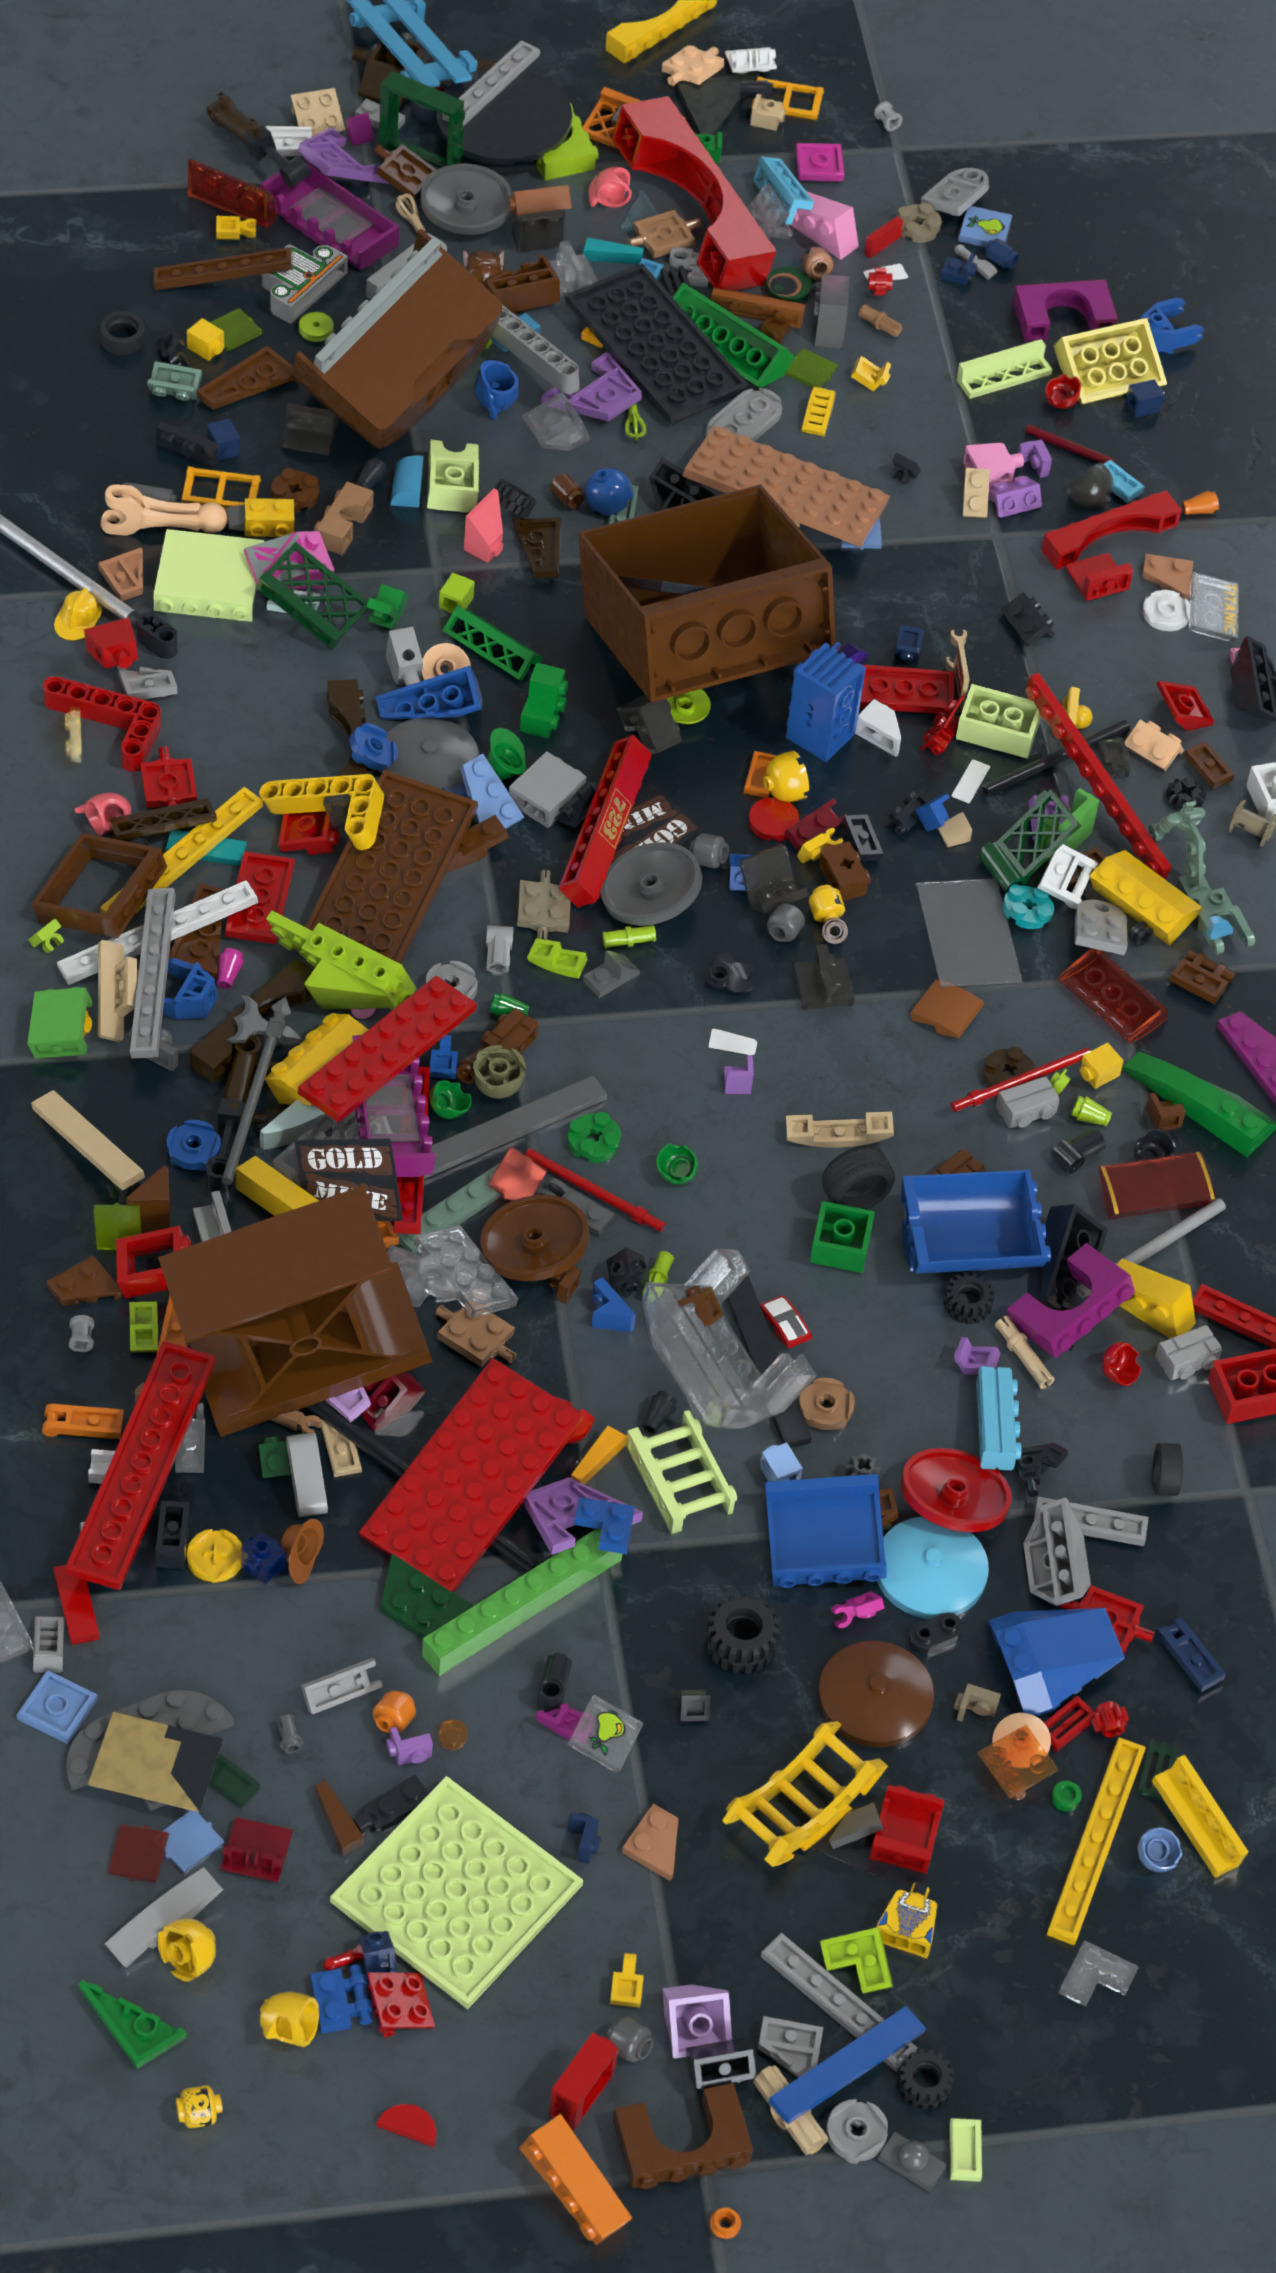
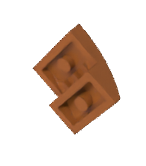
M935 980L910 1012L912 1021L933 1025L937 1034L959 1039L984 1006V1002L960 987Z

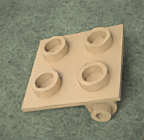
M335 88L291 95L293 103L291 111L292 114L296 115L298 127H312V136L331 127L338 132L345 131Z

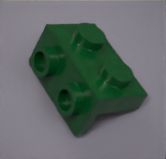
M279 1436L262 1438L263 1444L257 1445L262 1478L291 1475L286 1441L280 1442Z

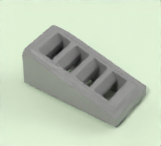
M35 1617L33 1671L35 1673H45L47 1670L53 1673L62 1672L64 1617ZM40 1629H58V1631H40Z

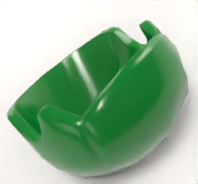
M447 1080L438 1081L429 1092V1101L432 1109L443 1119L458 1118L471 1107V1094L463 1093L460 1089V1083H450Z
M669 1143L658 1151L655 1160L661 1177L674 1185L686 1184L688 1181H691L696 1176L699 1167L696 1154L686 1145L679 1146Z

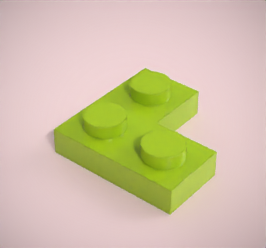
M879 1927L820 1941L826 1970L832 1971L856 1965L862 1994L893 1987Z

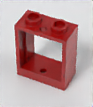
M180 1226L116 1239L117 1283L125 1299L168 1290L162 1268L135 1273V1256L174 1248L175 1252L191 1246L189 1236H184Z
M592 2032L552 2088L549 2115L555 2118L561 2114L573 2131L615 2074L618 2048L609 2038L605 2036L599 2037Z

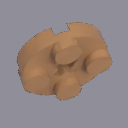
M818 1378L811 1385L805 1386L801 1391L799 1407L809 1427L821 1430H841L846 1427L847 1422L853 1415L855 1406L854 1396L851 1391L849 1393L844 1388V1384L839 1380ZM824 1400H828L829 1404L834 1406L825 1408L820 1404H823Z

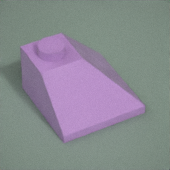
M697 1985L662 1989L664 2017L673 2058L687 2057V2047L732 2039L729 1993L727 1990Z

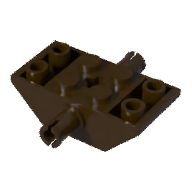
M403 39L424 64H427L431 57L428 51L421 44ZM381 40L374 51L355 46L353 50L352 60L366 64L358 96L380 102L381 83L391 71L400 74L401 71H405V67ZM399 96V108H401L406 99L402 96Z

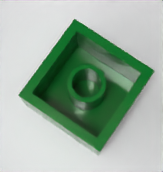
M822 1201L810 1263L863 1273L875 1211Z

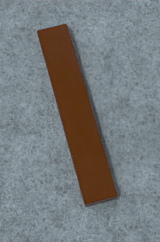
M291 247L158 267L153 269V285L156 291L293 270V252Z

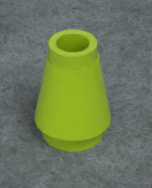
M1078 1096L1071 1115L1076 1117L1078 1121L1106 1127L1112 1112L1087 1096L1085 1098Z

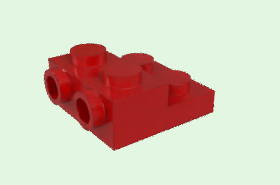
M335 810L284 814L278 844L281 852L306 849L309 856L333 853L334 845H339L340 843L337 826L343 824L342 812Z

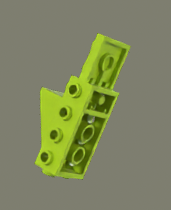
M271 911L266 918L272 927L271 932L280 939L279 944L287 950L291 951L294 948L299 951L300 955L315 968L304 984L322 1009L389 1008L394 1010L417 989L401 964L320 923L312 931L274 911Z

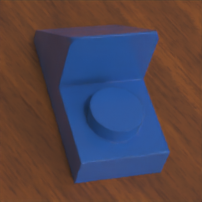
M603 1277L593 1283L592 1300L598 1309L593 1312L592 1327L624 1332L633 1331L636 1314Z

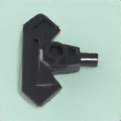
M1056 1443L1021 1448V1458L1016 1459L1014 1470L1022 1486L1027 1488L1028 1496L1035 1497L1039 1494L1037 1485L1040 1484L1042 1464L1057 1468L1068 1456L1067 1449ZM996 1468L1003 1475V1477L1012 1471L999 1470L998 1468Z

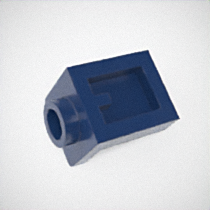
M971 253L967 262L948 256L941 270L940 278L967 285L969 278H974L978 264L974 263L975 254Z
M388 1931L371 1932L359 1937L368 1983L367 1973H397L394 1945Z

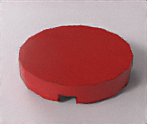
M775 797L757 801L751 807L749 813L750 829L756 836L768 841L770 839H777V841L788 839L784 833L788 828L799 822L797 809L791 803L780 801Z

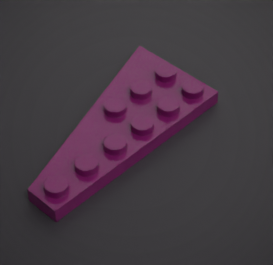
M1241 1011L1218 1020V1029L1276 1105V1037Z

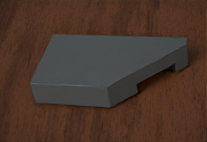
M874 1802L846 1813L829 1839L833 1849L883 1830Z

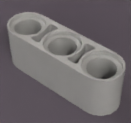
M315 1432L287 1436L288 1458L299 1518L328 1513Z

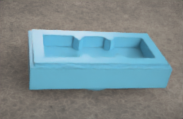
M1111 460L1094 470L1093 473L1095 479L1126 503L1144 491L1145 486Z

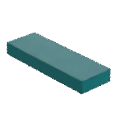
M171 830L166 852L189 832ZM225 838L200 860L241 867L243 854L247 848V841Z

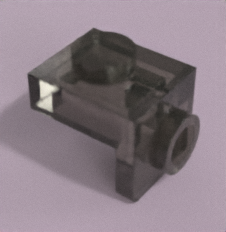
M349 794L327 796L324 798L323 805L333 826L345 825L351 800Z

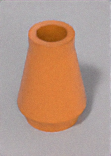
M1207 490L1193 498L1182 501L1183 512L1185 515L1213 514L1214 511L1219 510L1215 491L1209 492Z

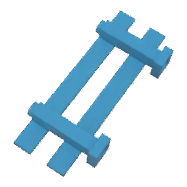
M346 0L354 9V12L350 13L349 16L351 25L358 28L369 26L405 67V71H401V75L429 87L440 86L439 81L452 79L455 83L472 80V76L469 73L477 70V61L467 50L459 51V57L456 59L424 23L426 3L423 0H383L385 4L373 6L368 0ZM401 21L436 62L424 64L388 23Z

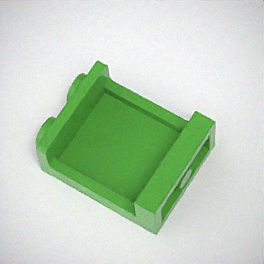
M1081 788L1075 793L1071 813L1082 826L1064 843V845L1073 850L1092 834L1099 805L1098 799ZM1054 819L1044 820L1042 832H1052ZM1068 819L1062 824L1059 823L1058 832H1064L1072 823ZM1042 836L1040 849H1047L1051 845L1052 836ZM1052 855L1046 860L1047 862H1050Z
M85 987L59 990L47 989L34 992L27 1044L35 1059L86 1055L87 1044L83 1038L86 1008L92 1006V999Z

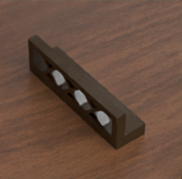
M209 798L110 818L111 839L121 841L143 836L151 838L170 834L171 830L185 831L194 829L200 824L217 821V817Z

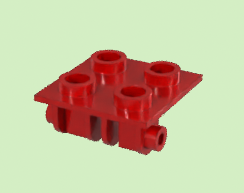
M964 694L957 701L952 699L945 707V712L941 710L932 721L935 724L934 727H930L922 737L925 742L920 748L921 751L926 746L931 749L934 755L942 754L958 729L960 718L954 715L965 697Z
M367 1973L369 1980L367 1989L372 1996V2007L375 2009L374 2015L379 2017L378 2030L380 2033H383L384 2037L393 2036L396 2028L435 2027L421 1973Z

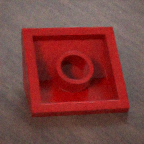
M1164 681L1157 682L1156 685L1174 719L1186 731L1209 727L1215 723L1195 686Z

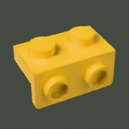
M245 498L246 537H282L294 533V499Z

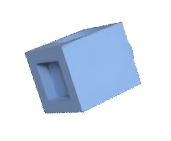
M788 1443L770 1446L762 1452L760 1469L768 1482L801 1479L803 1468Z

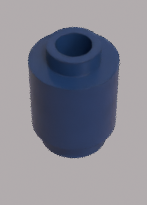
M999 238L990 240L984 249V252H986L985 257L1004 269L1008 268L1011 270L1014 268L1020 257V254L1016 252V248Z

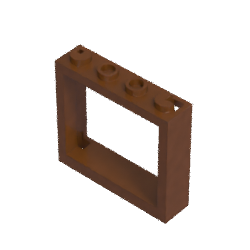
M81 833L32 903L38 921L48 924L56 919L64 928L118 939L146 899L148 889H153L167 868L162 850L157 847ZM91 858L137 867L105 915L59 906Z

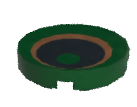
M794 267L777 268L769 273L766 279V292L768 295L770 293L775 299L800 303L801 300L808 299L811 294V279L800 269Z

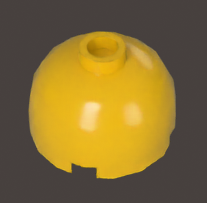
M795 751L775 756L769 762L766 768V776L763 777L765 789L770 791L780 801L795 802L807 798L804 795L805 792L809 791L807 771L804 764L799 765L796 758H800V756Z
M181 1918L164 1926V1930L158 1933L157 1942L160 1956L164 1964L170 1961L177 1969L170 1972L178 1979L191 1981L207 1971L214 1962L216 1956L215 1936L209 1928L196 1919Z

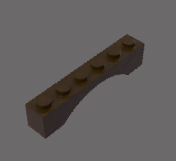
M357 679L327 680L329 717L339 724L350 741V735L358 726L361 727L362 723H366L365 708H360V704H364L363 689H358ZM350 755L345 767L337 776L371 775V768L355 762L352 755Z
M296 959L290 965H285L274 979L268 980L254 996H249L258 1004L260 1016L264 1018L274 1013L271 1006L285 996L289 1008L303 1007L311 1000L313 996L304 983L313 972V969L299 959ZM245 1003L237 1011H232L222 1024L213 1027L207 1037L201 1042H196L190 1049V1067L213 1084L230 1070L235 1043H231L226 1039L233 1037L237 1033L238 1025L233 1017L240 1015L244 1011Z

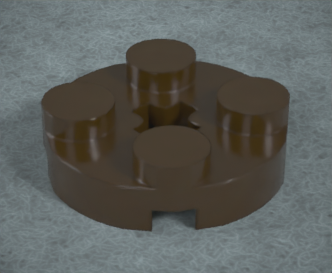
M1014 1046L1009 1049H1000L985 1058L983 1080L987 1087L1035 1069V1065L1019 1047ZM1005 1070H1012L1014 1075L1011 1076L1009 1073L1004 1074L1003 1072Z

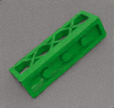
M458 605L442 630L521 681L531 664L536 665V663H540L543 659L542 656L478 615ZM460 618L465 623L466 631L457 634L452 631V628L457 619ZM482 632L485 644L474 645L472 634ZM501 644L505 656L493 657L491 646ZM520 656L525 660L519 672L512 669L511 658Z

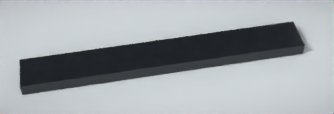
M743 1260L717 1266L716 1273L782 1444L788 1443L789 1447L792 1448L811 1443L812 1437Z

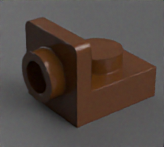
M771 316L762 322L760 332L782 345L783 337L791 332L793 323Z
M700 1285L693 1286L685 1290V1296L678 1301L680 1306L694 1302L696 1315L702 1320L704 1327L714 1324L724 1315L711 1285L700 1288Z

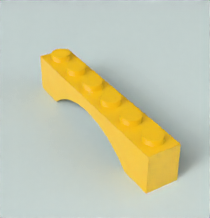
M678 0L671 9L658 17L634 23H621L607 32L605 50L623 63H626L646 49L651 48L663 38H667L671 33L682 28L688 22L698 18L707 10L712 9L716 5L717 0Z

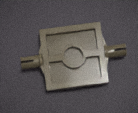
M545 870L540 871V882L520 880L518 891L517 926L537 931V938L542 939L543 937L544 940H548V932L568 933L570 923V900L558 889L559 885L550 883L551 872L547 870L546 876Z

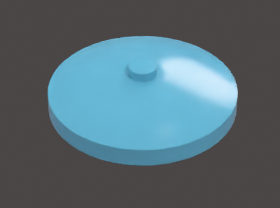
M915 1517L897 1524L883 1537L887 1578H881L877 1582L888 1600L902 1611L925 1619H931L944 1613L959 1615L970 1609L980 1599L986 1586L989 1566L982 1544L971 1532L947 1529L930 1522L924 1517Z

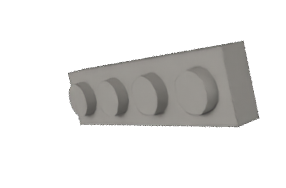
M1038 1497L1034 1521L1038 1516L1037 1512L1040 1506L1056 1500ZM1070 1503L1083 1535L1144 1546L1149 1517Z

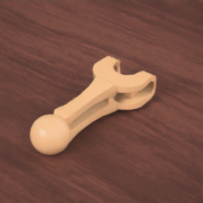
M111 485L105 492V501L109 508L115 510L104 512L100 524L104 532L122 536L131 535L140 528L167 526L187 528L194 531L201 529L206 533L215 534L226 526L227 513L221 505L214 502H209L202 506L200 503L166 502L143 496L133 486Z

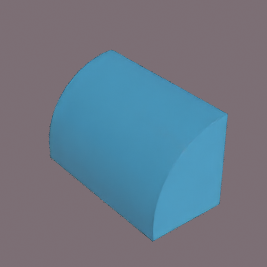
M408 456L398 461L395 465L391 506L419 508L423 456Z

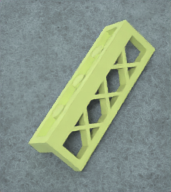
M1041 339L959 363L956 381L968 398L971 399L1051 375L1052 368L1044 359L1046 345ZM1039 363L1042 369L1035 370L1029 367ZM1018 371L1023 374L1020 376H1014L1009 374V372ZM991 377H997L1002 379V381L993 382L988 379ZM976 383L982 386L972 390L969 384Z

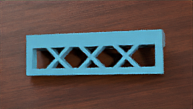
M761 156L753 182L784 223L792 225L797 208L812 210L814 201L781 159Z

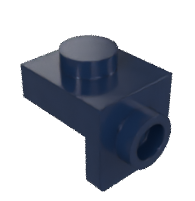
M900 625L895 648V655L899 656V659L904 661L919 660L924 629Z
M570 1813L567 1830L582 1835L577 1861L589 1864L591 1854L598 1853L601 1837L597 1836L599 1819L593 1818L586 1813Z

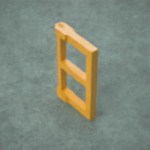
M757 77L756 81L768 80V82L773 83V87L786 89L782 109H786L785 115L817 120L824 93L823 87H812ZM792 91L815 94L812 111L789 107ZM755 99L752 100L751 109L753 107Z
M188 466L182 503H200L202 506L206 503L214 502L221 505L224 509L245 504L243 502L223 500L226 480L252 483L249 498L257 499L261 476L198 469ZM195 476L220 479L216 499L191 496Z

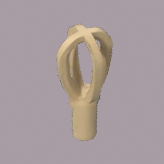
M409 194L399 195L396 202L397 211L412 224L416 233L420 229L426 231L417 214V206L413 197ZM402 201H404L407 204L411 213L408 211V209L405 207Z

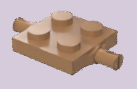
M675 210L635 221L633 229L638 236L628 239L627 243L635 247L645 246L653 258L670 254V251L676 247L690 248L695 246V238L690 230L700 228L701 221L699 218L685 221L679 217Z
M470 1300L461 1310L455 1313L443 1305L437 1308L435 1315L447 1321L438 1331V1340L480 1367L497 1355L509 1363L515 1360L517 1353L505 1347V1343L514 1335L515 1327L473 1300Z

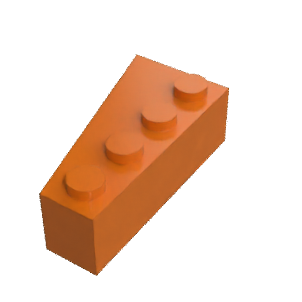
M561 2114L532 2133L519 2147L521 2152L563 2203L566 2210L580 2224V2229L588 2240H592L597 2245L632 2219Z

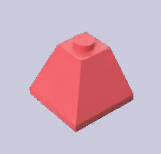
M495 488L466 516L464 550L487 563L494 556L497 557L502 552L504 546L502 543L503 529L498 490Z

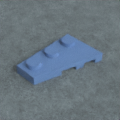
M483 754L461 766L460 771L467 795L472 800L478 801V809L474 815L475 822L479 824L496 815L504 828L507 829L524 818Z

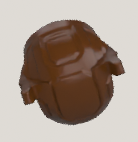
M466 249L463 250L464 260H462V266L485 287L486 280L504 272L503 249L500 250L499 254L491 251H476L467 254Z

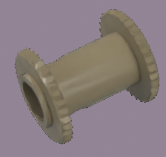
M1242 800L1232 814L1228 831L1231 833L1235 826L1262 838L1260 846L1263 847L1269 841L1275 829L1276 814L1269 820L1245 809L1246 800Z

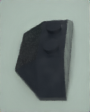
M663 457L649 476L657 511L711 498L723 493L684 477L683 469Z
M1246 636L1230 670L1236 707L1254 717L1275 722L1276 669L1266 654L1268 652L1266 646Z

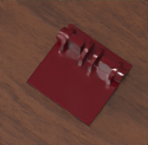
M235 1817L228 1844H225L223 1849L224 1858L220 1870L278 1883L293 1829Z

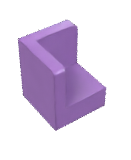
M747 1055L745 1067L724 1066L725 1094H751L754 1077L753 1055Z

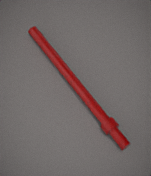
M1086 1047L981 1091L979 1089L967 1093L966 1097L951 1102V1109L953 1112H957L969 1106L976 1107L984 1104V1100L998 1095L1000 1091L1036 1080L1082 1061L1083 1055L1090 1052V1050Z
M531 1148L526 1151L525 1157L528 1160L632 1216L631 1219L641 1225L644 1223L659 1232H662L665 1228V1222L650 1215L649 1210L640 1205L636 1207Z

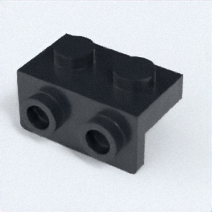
M1023 592L1000 609L1027 646H1030L1047 632L1051 637L1056 635L1051 629L1054 623L1046 613L1043 615L1039 613L1042 607L1034 596L1029 599Z

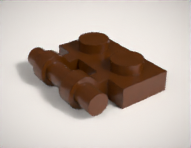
M1190 950L1186 959L1183 958L1171 974L1170 981L1215 1004L1227 988L1228 981L1232 982L1236 973L1228 970V966L1222 963L1217 964L1207 959V955L1201 952L1197 954Z

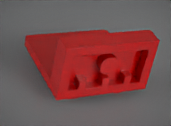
M1109 553L1066 565L1067 572L1085 601L1126 591L1130 588L1133 574L1132 566L1130 563L1117 566Z

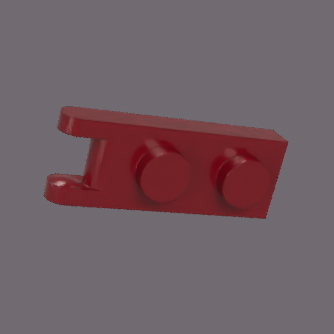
M834 798L786 830L784 834L798 852L806 842L821 833L825 834L828 829H836L842 825V820L847 814L838 818L831 809L837 803Z

